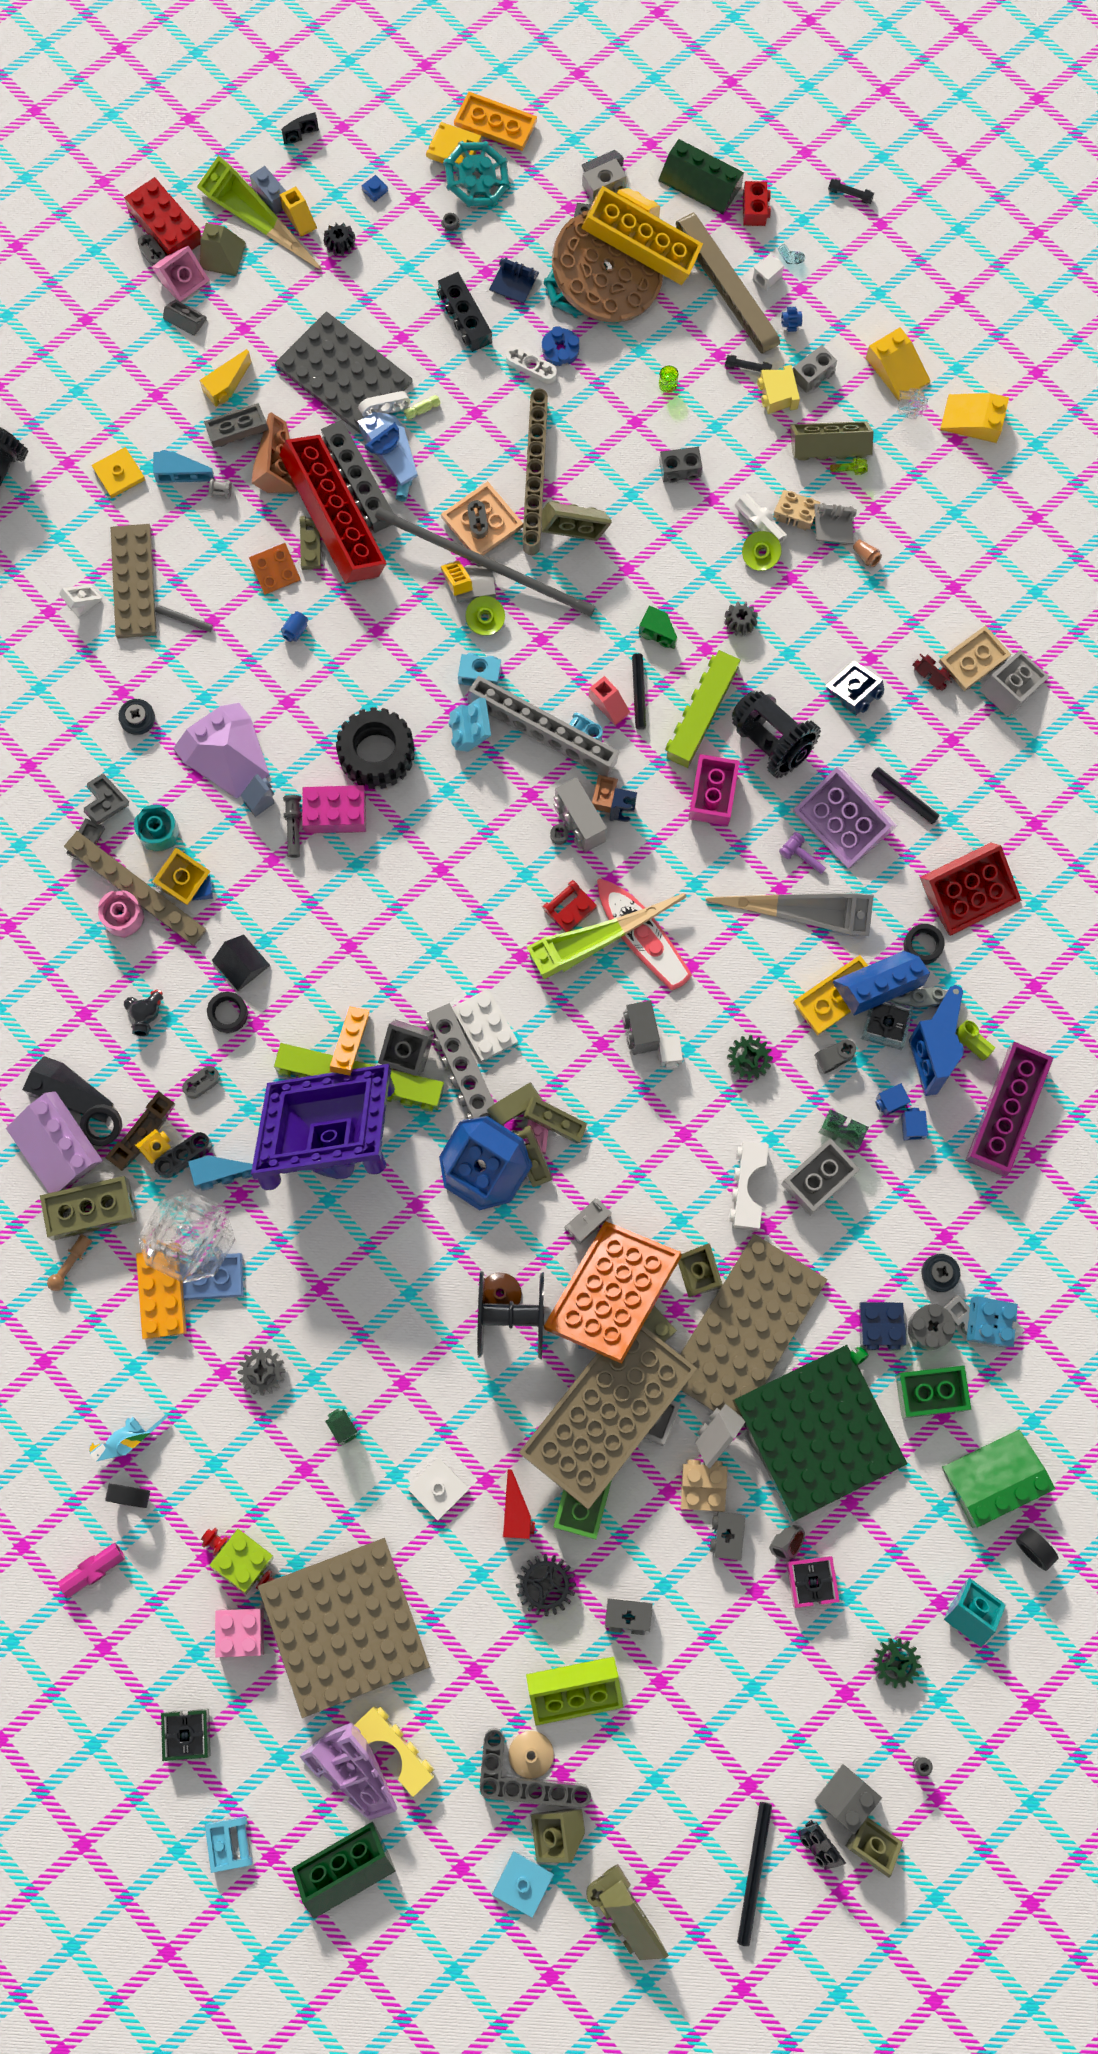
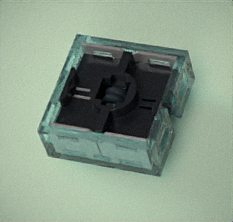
M887 1001L869 1009L867 1016L870 1019H867L864 1024L861 1039L902 1050L914 1007Z

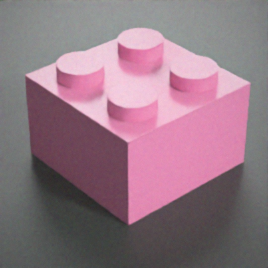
M264 1608L215 1611V1658L264 1655Z

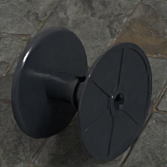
M480 1271L477 1326L478 1358H481L483 1355L484 1325L509 1326L510 1329L513 1326L538 1327V1358L542 1360L544 1272L539 1277V1305L513 1304V1301H510L509 1304H485V1273Z

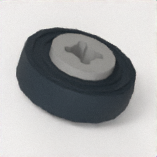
M131 699L121 706L118 720L121 727L127 733L142 735L153 727L155 713L148 702L142 699Z

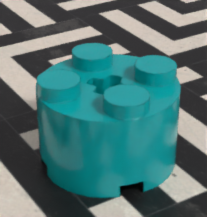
M157 804L148 805L135 817L134 830L146 849L164 851L175 846L179 836V827L173 814L164 806Z

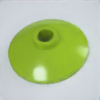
M768 531L754 532L747 537L743 544V559L754 570H768L779 561L781 544L778 538ZM761 549L766 550V554L763 556L759 555Z
M480 596L469 603L465 618L467 625L474 633L489 636L502 628L505 621V611L502 604L495 598ZM487 615L489 619L484 621L481 616Z

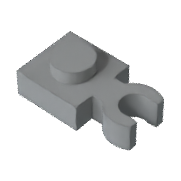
M957 1295L944 1308L952 1315L955 1326L961 1324L962 1332L967 1335L970 1307L960 1295Z

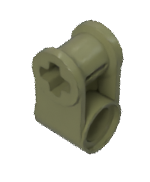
M619 1864L608 1869L602 1876L588 1885L586 1895L588 1902L592 1906L600 1907L603 1905L596 1896L592 1898L593 1889L597 1891L602 1890V1894L620 1880L624 1882L627 1888L631 1886Z

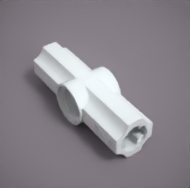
M748 494L741 496L735 503V508L748 520V525L752 531H768L778 538L780 544L787 537V534L774 522L770 511L765 507L761 508Z

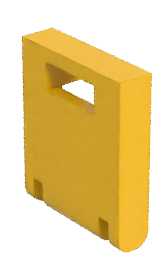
M441 122L429 145L426 157L443 163L444 159L448 158L455 150L459 142H482L481 135ZM477 150L470 151L469 155H476ZM462 154L456 159L455 163L460 165L464 159Z

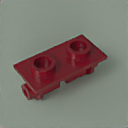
M920 654L922 660L919 661L917 659L913 663L914 670L924 678L931 673L932 676L927 681L936 690L940 689L943 691L947 687L945 684L947 681L952 683L949 679L951 674L943 667L939 670L934 666L936 661L928 654L925 657Z

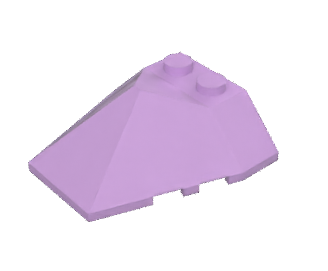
M240 703L219 706L187 728L173 748L185 765L193 768L236 799L241 796L255 775L258 774L262 779L270 776L251 717Z
M352 1723L327 1732L299 1756L318 1778L323 1775L333 1783L330 1787L335 1792L340 1789L349 1797L347 1802L367 1819L372 1820L397 1810L395 1801L374 1753L360 1730Z

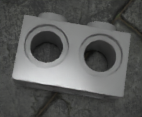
M821 345L793 367L796 383L806 393L811 389L815 390L825 378L829 379L834 375L837 360Z

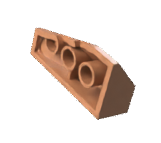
M270 412L266 421L269 430L264 431L253 466L252 484L267 493H295L297 489L279 455L285 441L290 439L287 423Z

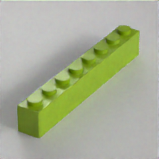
M280 1043L274 1068L278 1071L279 1075L284 1077L294 1075L301 1078L333 1073L330 1072L333 1055ZM355 1061L353 1069L375 1065ZM391 1069V1078L395 1091L387 1098V1102H392L393 1099L400 1101L401 1105L412 1107L414 1104L421 1106L420 1109L433 1112V1109H439L444 1082Z

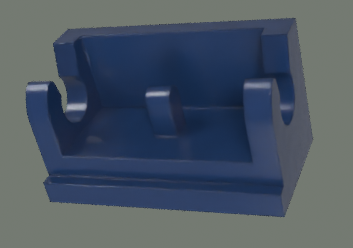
M615 788L610 821H630V817H624L622 812H634L637 792Z

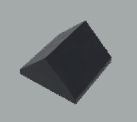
M245 935L225 941L212 959V962L237 991L241 990L270 966Z

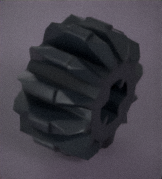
M335 222L334 227L329 225L328 230L324 231L323 242L329 253L333 252L335 256L341 253L344 256V252L350 253L351 248H355L356 238L351 226L346 227L344 222L341 225Z

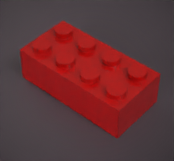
M155 177L124 197L128 212L145 232L155 239L166 256L187 246L193 250L201 245L202 236L200 229Z

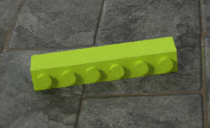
M721 650L717 652L716 656L712 655L708 663L710 668L707 673L704 672L699 681L701 683L699 690L695 689L691 696V700H693L691 706H686L682 715L684 717L682 723L678 722L675 727L674 734L676 735L674 739H670L666 745V759L689 768L739 668L740 659Z

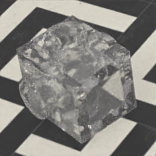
M920 389L900 390L897 411L899 415H905L909 419H916L917 416L922 417L923 410H927L928 399L925 398L924 393Z

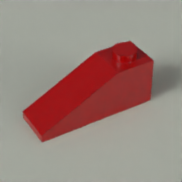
M508 1469L503 1537L530 1539V1535H534L535 1521H531V1515L512 1469Z

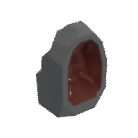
M792 1525L791 1527L784 1528L780 1534H776L769 1546L771 1553L778 1559L787 1562L795 1558L805 1539L803 1528L798 1525Z

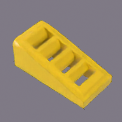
M459 560L440 566L454 596L473 590L472 581Z

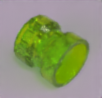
M668 365L660 370L658 382L660 390L666 393L676 390L679 377L677 368Z

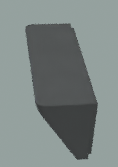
M176 299L164 306L163 319L191 335L197 334L207 320L205 315Z

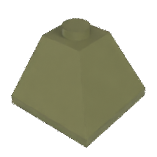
M206 223L201 237L199 263L203 270L237 276L246 242L225 226Z
M564 1809L531 1814L536 1863L572 1862L585 1834L582 1809Z

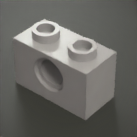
M613 159L583 173L582 186L593 202V198L596 197L602 186L614 193L626 188L627 176L617 159Z

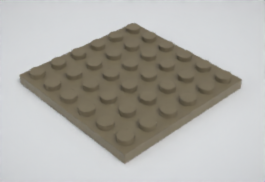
M385 1538L257 1586L301 1718L430 1667Z

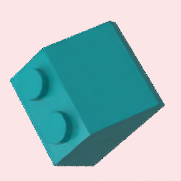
M968 1578L949 1606L944 1620L968 1637L969 1640L982 1647L996 1632L1006 1604L971 1578Z

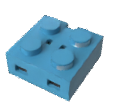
M979 1296L972 1297L966 1341L1004 1348L1014 1347L1015 1329H1012V1324L1016 1322L1018 1304Z

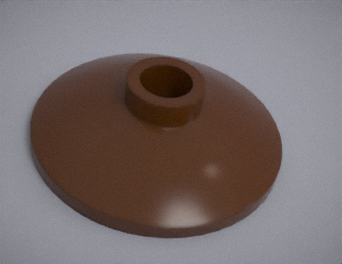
M499 1272L485 1278V1304H509L510 1301H513V1304H520L522 1297L521 1287L513 1276ZM502 1289L504 1291V1295L502 1297H498L496 1295L497 1290Z

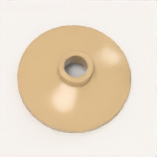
M526 1731L516 1736L509 1748V1762L518 1775L529 1779L538 1778L544 1775L552 1765L554 1758L553 1747L549 1739L542 1733ZM529 1751H533L536 1755L533 1760L527 1758Z

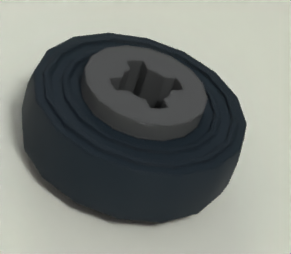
M935 1254L929 1257L923 1263L921 1269L925 1285L936 1292H947L953 1289L958 1284L961 1276L957 1261L946 1254Z

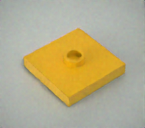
M126 447L91 465L111 499L145 481L144 475Z

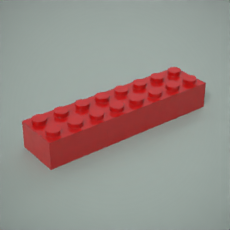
M321 435L287 439L279 455L344 583L379 577L387 563Z

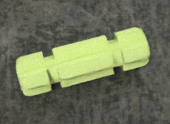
M434 395L429 400L425 399L413 405V407L404 409L405 417L410 420L415 415L431 410V407L439 406L441 404L439 397Z

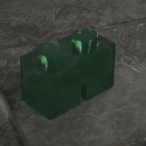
M830 1109L818 1133L835 1141L837 1138H840L839 1143L858 1150L869 1127L853 1119L850 1120L846 1127L843 1124L847 1117Z
M338 1408L327 1415L329 1419L325 1422L338 1444L344 1446L361 1435L353 1419L345 1409L341 1411Z

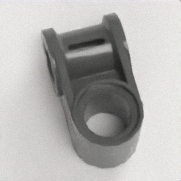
M842 1040L818 1051L814 1056L823 1073L826 1074L852 1060L856 1053V1045L851 1040ZM843 1047L846 1050L850 1049L849 1055L846 1052L842 1053Z

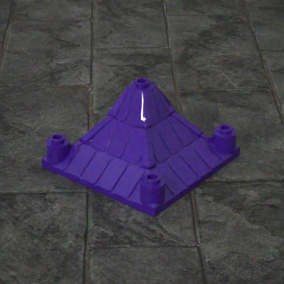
M383 1064L352 1069L351 1076L333 1072L267 1083L251 1171L253 1179H258L261 1188L264 1190H274L281 1183L280 1173L285 1174L297 1171H313L334 1179H346L353 1174L355 1164L358 1162L363 1163L367 1173L380 1174L387 1166L381 1150L387 1098L395 1091L390 1065Z

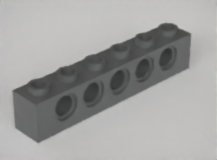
M340 420L322 428V439L335 464H337L343 480L345 479L346 486L351 495H354L359 511H362L365 515L363 518L368 528L371 527L373 532L376 533L391 526L375 518L379 507L392 513L393 511L343 421ZM364 491L369 492L368 494H361ZM372 507H377L376 510H370Z

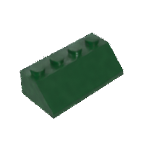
M678 139L668 154L658 181L724 215L742 187L744 172Z
M373 1821L292 1868L302 1903L314 1919L396 1872L390 1854Z

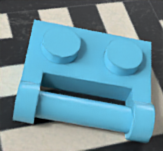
M247 1816L205 1824L211 1873L253 1864L252 1857L249 1856L245 1824H247ZM235 1826L237 1828L241 1858L234 1860L230 1827Z

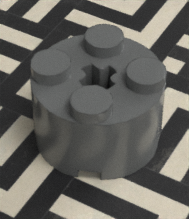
M929 1304L921 1307L910 1316L908 1321V1336L917 1347L926 1350H935L946 1345L952 1339L956 1330L955 1322L950 1312L938 1304ZM929 1324H933L935 1326L931 1331L927 1329L929 1327Z

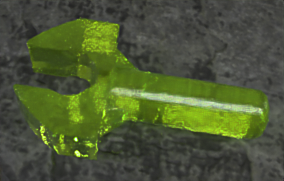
M853 458L852 463L831 464L830 471H854L855 475H862L868 471V464L865 459Z

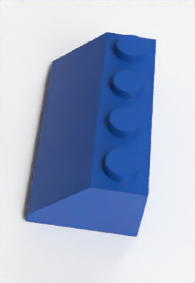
M902 951L833 981V984L855 1016L924 986L930 972L919 956Z

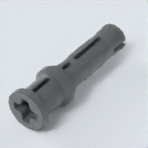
M286 795L283 797L285 802V813L283 815L287 821V857L298 858L300 857L299 820L302 818L299 803L301 802V796Z

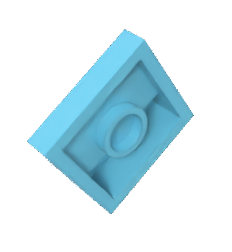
M479 697L468 706L460 705L450 712L448 723L452 729L453 738L451 743L455 750L469 752L491 736L486 698Z

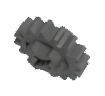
M260 1347L259 1353L252 1349V1356L249 1357L245 1354L246 1362H239V1365L243 1367V1370L238 1371V1374L243 1375L239 1381L240 1383H247L244 1387L245 1390L252 1387L251 1393L254 1395L258 1390L261 1396H264L265 1390L272 1394V1387L279 1389L280 1386L277 1382L285 1380L281 1377V1373H285L286 1370L280 1367L284 1364V1361H277L280 1355L276 1353L272 1356L271 1349H268L266 1353H264L262 1347ZM266 1358L271 1359L274 1362L275 1367L269 1366L267 1364ZM257 1359V1362L253 1365V1367H249L251 1362ZM263 1365V1368L267 1370V1373H263V1377L261 1378V1375H259L257 1371L261 1370V1366ZM248 1376L257 1379V1386L249 1380ZM271 1376H275L272 1382L267 1385V1380Z

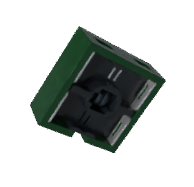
M209 1709L190 1710L188 1714H183V1711L161 1713L162 1761L208 1758L211 1756Z

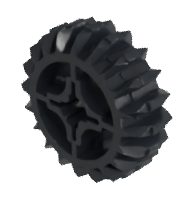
M547 1554L543 1555L544 1561L540 1562L538 1556H535L536 1564L533 1565L528 1560L527 1564L530 1568L527 1570L524 1566L521 1567V1570L526 1573L525 1576L517 1575L518 1579L523 1580V1584H516V1588L523 1587V1591L517 1593V1596L525 1595L526 1599L521 1602L522 1605L529 1601L531 1605L528 1607V1611H531L535 1606L537 1607L536 1615L540 1614L541 1609H545V1616L549 1615L548 1609H552L553 1614L556 1615L557 1610L555 1607L557 1606L564 1611L565 1607L562 1602L571 1603V1600L566 1598L567 1594L575 1595V1592L569 1590V1587L576 1586L575 1582L569 1583V1579L575 1577L573 1573L566 1574L571 1567L568 1565L563 1569L561 1567L564 1563L563 1559L558 1564L554 1563L556 1560L555 1555L552 1556L551 1562L547 1561ZM548 1566L543 1578L530 1577V1574L536 1568ZM554 1568L562 1574L565 1587L556 1585L553 1582ZM548 1573H550L549 1583L558 1589H548L542 1597L543 1588L534 1581H544L545 1578L547 1579ZM527 1583L539 1588L538 1602L529 1595ZM558 1592L562 1594L556 1602L544 1604L548 1593Z

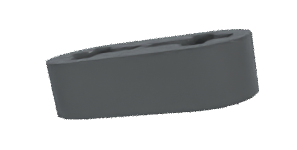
M142 235L138 239L139 250L151 266L166 257L162 248L151 235ZM147 243L148 245L151 246V248L149 249V248H148L146 245H144V244ZM153 255H156L158 258H161V259H160V260L154 259V256H153Z
M475 500L469 503L467 509L470 532L474 538L482 539L488 533L486 510L481 501ZM474 508L479 510V516L477 517L475 516ZM477 523H480L482 528L480 532L477 530Z
M204 1067L183 1083L182 1090L188 1098L196 1099L219 1082L220 1074L215 1067ZM207 1072H210L211 1074L215 1072V1074L213 1075L214 1079L212 1081H210V1079H207L204 1082H202L204 1079L207 1078ZM190 1084H192L193 1086L199 1084L196 1087L197 1091L195 1093H193L192 1091L187 1092L190 1090Z

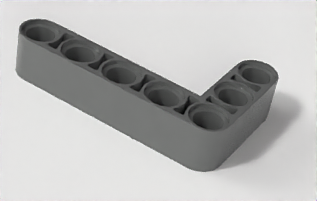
M491 1728L486 1732L480 1777V1793L484 1798L579 1808L585 1807L590 1803V1789L582 1783L501 1776L504 1734L498 1728ZM497 1733L501 1738V1742L498 1745H491L488 1741L490 1734ZM489 1757H495L499 1765L495 1769H489L486 1765V1760ZM493 1781L497 1787L495 1792L487 1793L484 1790L485 1782ZM508 1784H517L519 1792L516 1795H510L506 1791ZM533 1785L541 1787V1795L532 1797L529 1793L530 1787ZM560 1787L564 1790L565 1794L563 1798L555 1799L551 1794L552 1790ZM583 1789L587 1792V1798L584 1801H577L574 1795L577 1790Z

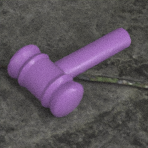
M794 832L782 846L783 848L779 849V853L786 859H790L795 853L822 874L826 867L800 847L805 842V839L800 833Z

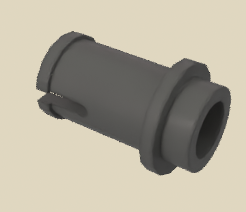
M917 1757L913 1760V1768L918 1775L928 1776L931 1774L933 1765L929 1759ZM922 1763H925L926 1765H924V1767L920 1769V1765Z

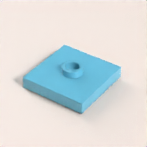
M513 1851L492 1895L533 1918L554 1873Z

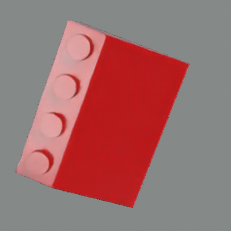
M992 842L920 877L925 893L949 936L1022 901L1002 846Z

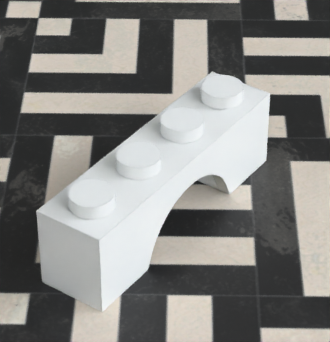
M743 1141L741 1147H737L736 1159L740 1160L739 1168H735L734 1180H737V1189L733 1188L732 1201H735V1209H731L729 1222H733L732 1228L750 1231H758L760 1229L762 1207L750 1198L747 1183L753 1173L765 1169L769 1144Z

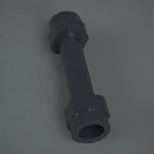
M832 178L828 190L837 194L839 191L862 199L861 202L865 204H871L874 197V192H871V190L865 189V191L841 184V180Z
M727 355L725 367L730 369L739 367L761 372V370H771L772 364L768 362L759 364L737 359L736 355Z

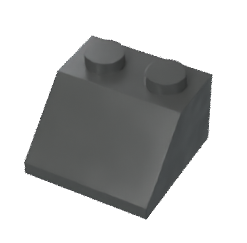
M842 1764L816 1797L815 1801L852 1834H855L882 1797Z

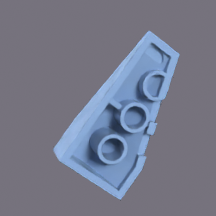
M373 412L358 421L361 435L368 443L394 422L399 428L400 437L398 445L392 452L377 456L402 486L418 476L405 429L394 415Z

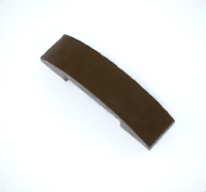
M158 1091L145 1107L146 1111L121 1142L118 1141L105 1158L123 1171L141 1153L135 1145L156 1129L158 1131L174 1108L175 1103Z

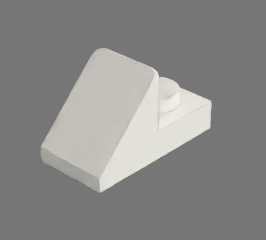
M91 584L62 588L59 593L65 603L78 617L102 600V597Z

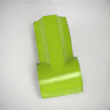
M966 1020L956 1029L955 1034L958 1036L959 1042L962 1043L963 1047L966 1046L982 1061L986 1060L994 1051L995 1047L979 1034V1028L973 1021Z

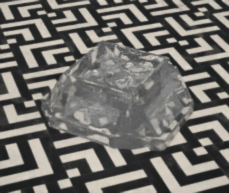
M190 1189L161 1200L138 1237L145 1264L182 1283L214 1277L236 1240L226 1207ZM184 1231L191 1232L188 1237H180Z

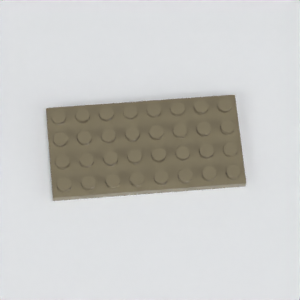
M753 1234L680 1353L682 1357L697 1368L681 1391L713 1412L716 1408L721 1410L726 1404L739 1414L732 1400L766 1383L828 1279L761 1237Z
M642 1326L622 1364L598 1353L594 1356L519 1451V1454L589 1510L697 1368L646 1327Z

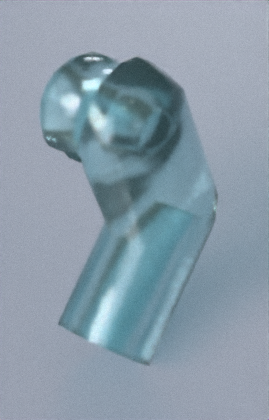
M786 244L779 246L778 251L787 264H800L805 261L804 253L790 251Z

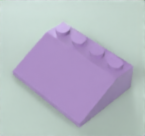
M836 767L794 809V812L848 869L897 827L891 818L842 767Z
M56 1092L44 1093L28 1105L6 1127V1130L49 1193L65 1190L103 1162Z

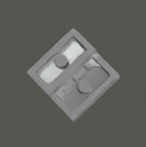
M481 565L464 567L472 581L473 590L457 595V602L472 601L480 596L496 598L492 570Z

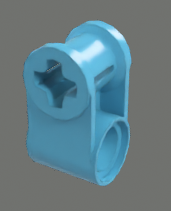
M577 712L574 713L569 725L588 735H596L597 737L593 738L602 742V727Z

